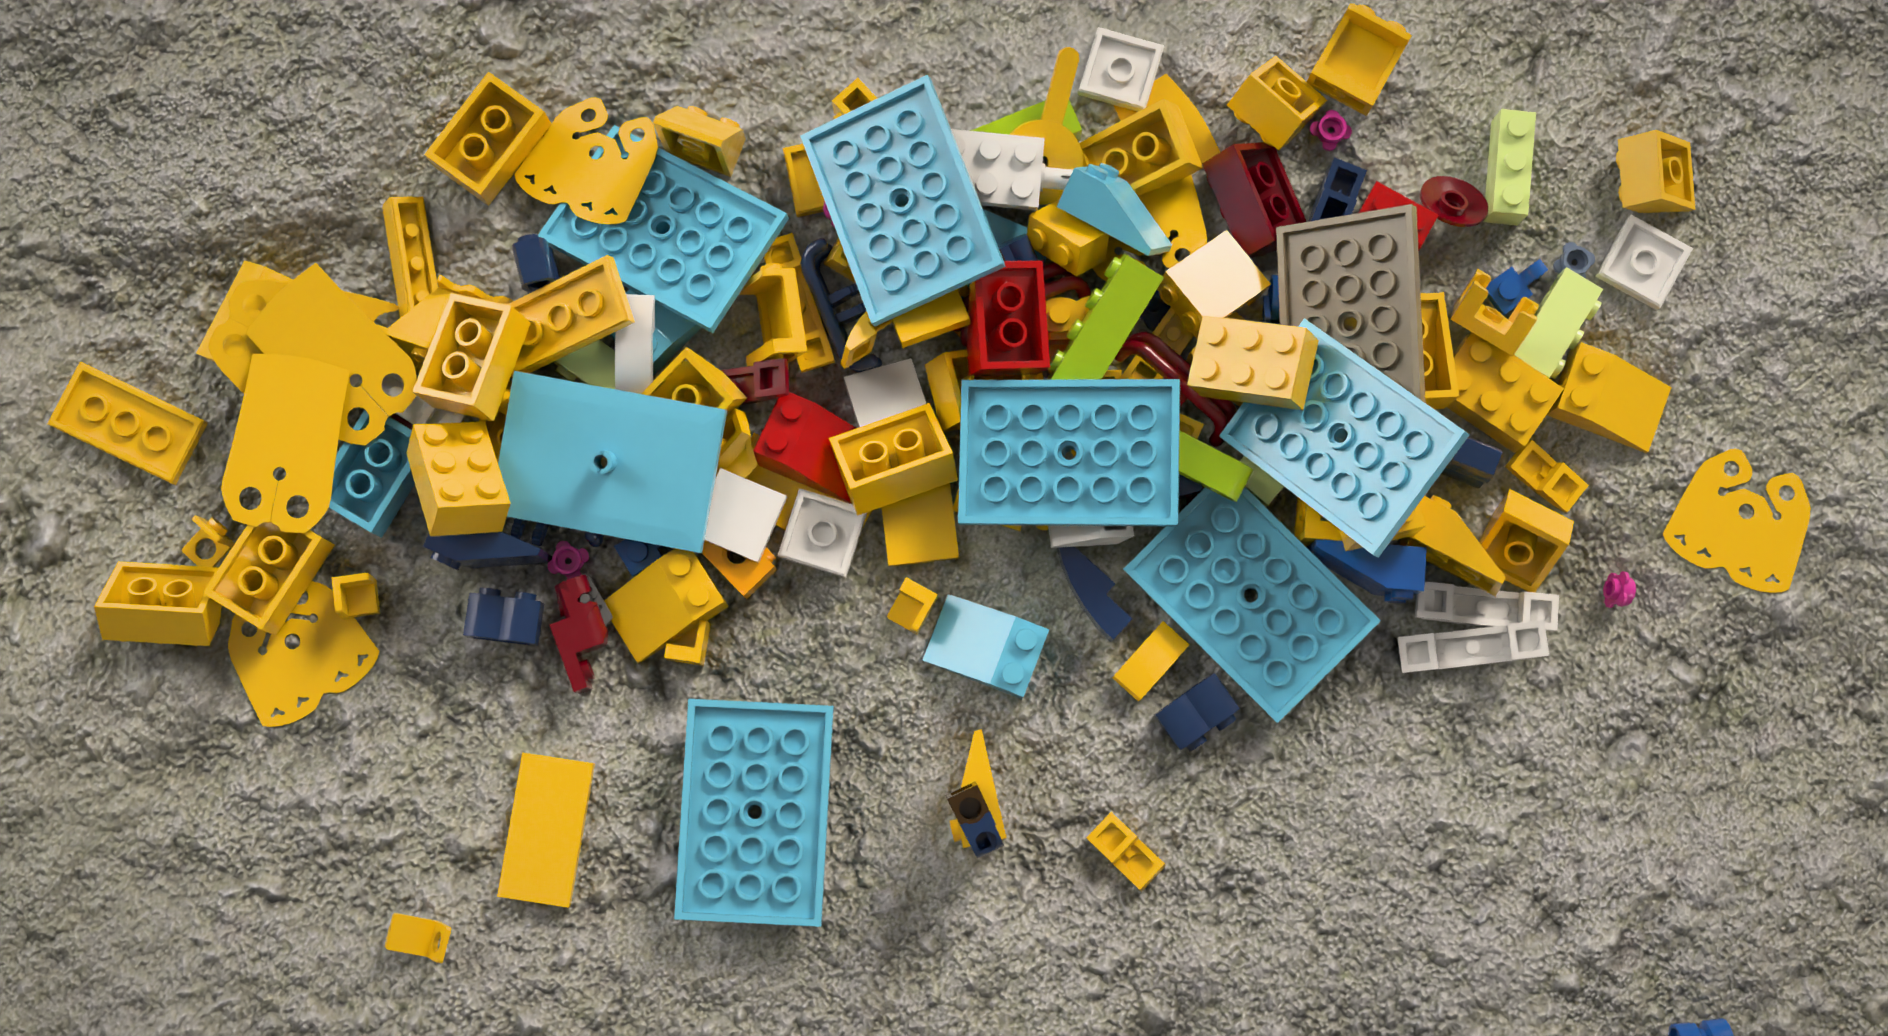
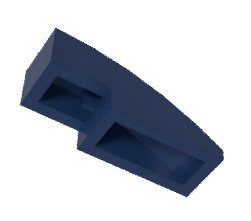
M1334 157L1329 163L1308 222L1351 215L1367 170Z
M1057 547L1061 567L1080 607L1094 626L1112 642L1133 619L1107 596V593L1114 587L1115 583L1076 547Z

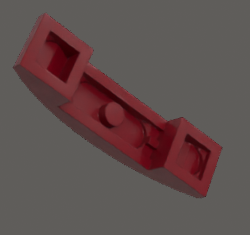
M786 358L753 362V366L721 370L747 397L741 405L769 401L789 395L788 359Z

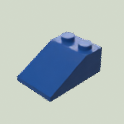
M1316 539L1306 547L1328 569L1373 595L1384 596V602L1406 603V600H1413V596L1424 591L1426 547L1387 545L1379 558L1365 548L1345 551L1343 541Z

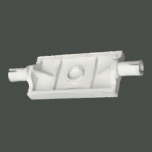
M951 129L979 201L983 206L1037 211L1040 191L1042 192L1043 188L1064 190L1073 172L1071 169L1045 167V163H1042L1045 138Z

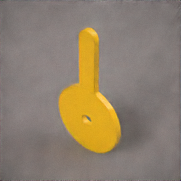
M1071 47L1062 48L1057 55L1041 119L1025 122L1015 128L1009 135L1045 138L1043 156L1047 158V165L1045 167L1073 170L1077 167H1083V154L1077 138L1068 128L1062 125L1079 63V53ZM1043 188L1039 195V205L1050 204L1060 200L1064 190Z

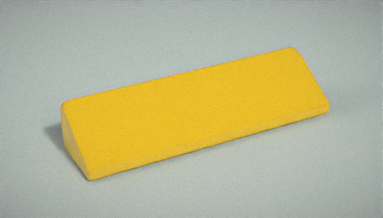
M423 196L389 197L382 206L400 318L438 288Z

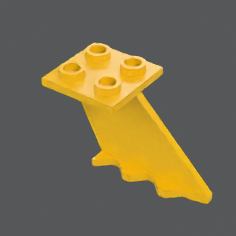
M439 275L437 279L439 287L390 327L377 326L412 359L416 372L419 374L450 293L506 305L513 302V300L505 296L493 297L487 295L472 285L460 286L454 284L444 276Z

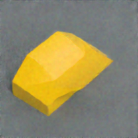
M734 408L726 417L716 477L720 468L746 479L758 464L752 449L746 413Z

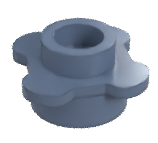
M1573 242L1566 243L1562 248V256L1553 264L1555 272L1559 274L1567 267L1586 279L1585 272L1595 263L1594 254ZM1572 260H1576V261H1577V265H1576V266H1574V265L1571 264V261H1572Z

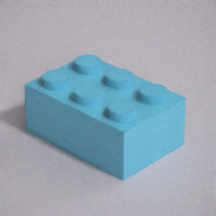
M366 410L363 411L353 427L354 430H363L369 424V414ZM390 417L385 422V430L366 446L347 442L343 443L336 454L329 505L330 509L381 538L415 485L406 455L412 430Z

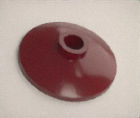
M1436 176L1425 181L1420 190V199L1423 206L1438 214V220L1457 227L1476 226L1483 222L1488 214V203L1483 194L1464 180L1450 176Z

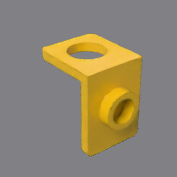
M195 515L192 520L201 529L182 548V552L197 566L214 567L235 543L226 536L229 530L213 517L207 520ZM203 539H211L216 545V552L209 559H201L196 552L198 543Z
M394 913L384 946L387 950L428 957L434 962L442 964L451 927L436 920Z

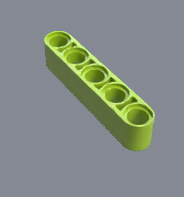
M1179 430V474L1231 501L1237 502L1253 469Z

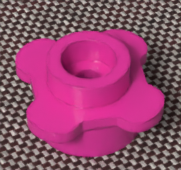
M1329 110L1319 122L1311 124L1310 133L1320 139L1324 150L1333 151L1338 142L1342 139L1350 138L1352 129L1349 125H1346L1344 118L1337 111ZM1328 128H1333L1334 132L1329 133Z
M560 541L556 545V551L553 554L552 560L548 562V570L552 574H563L567 579L580 576L583 564L589 560V553L584 548L576 549L570 546L569 542ZM567 558H571L572 560L571 564L569 565L565 563V560Z
M1622 571L1620 575L1610 573L1603 587L1605 606L1612 608L1617 604V606L1623 607L1632 603L1636 594L1635 581L1629 577L1628 572Z

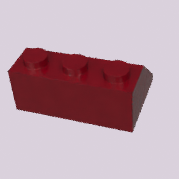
M1265 142L1233 144L1202 163L1207 174V182L1213 189L1220 205V213L1226 220L1233 238L1249 258L1260 257L1277 251L1276 227L1307 222L1275 147Z

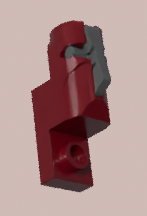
M586 575L568 579L554 586L560 617L565 616V619L550 624L573 692L578 694L592 690L590 680L595 679L589 660H582L581 656L607 646V626L613 619L612 613L593 580Z

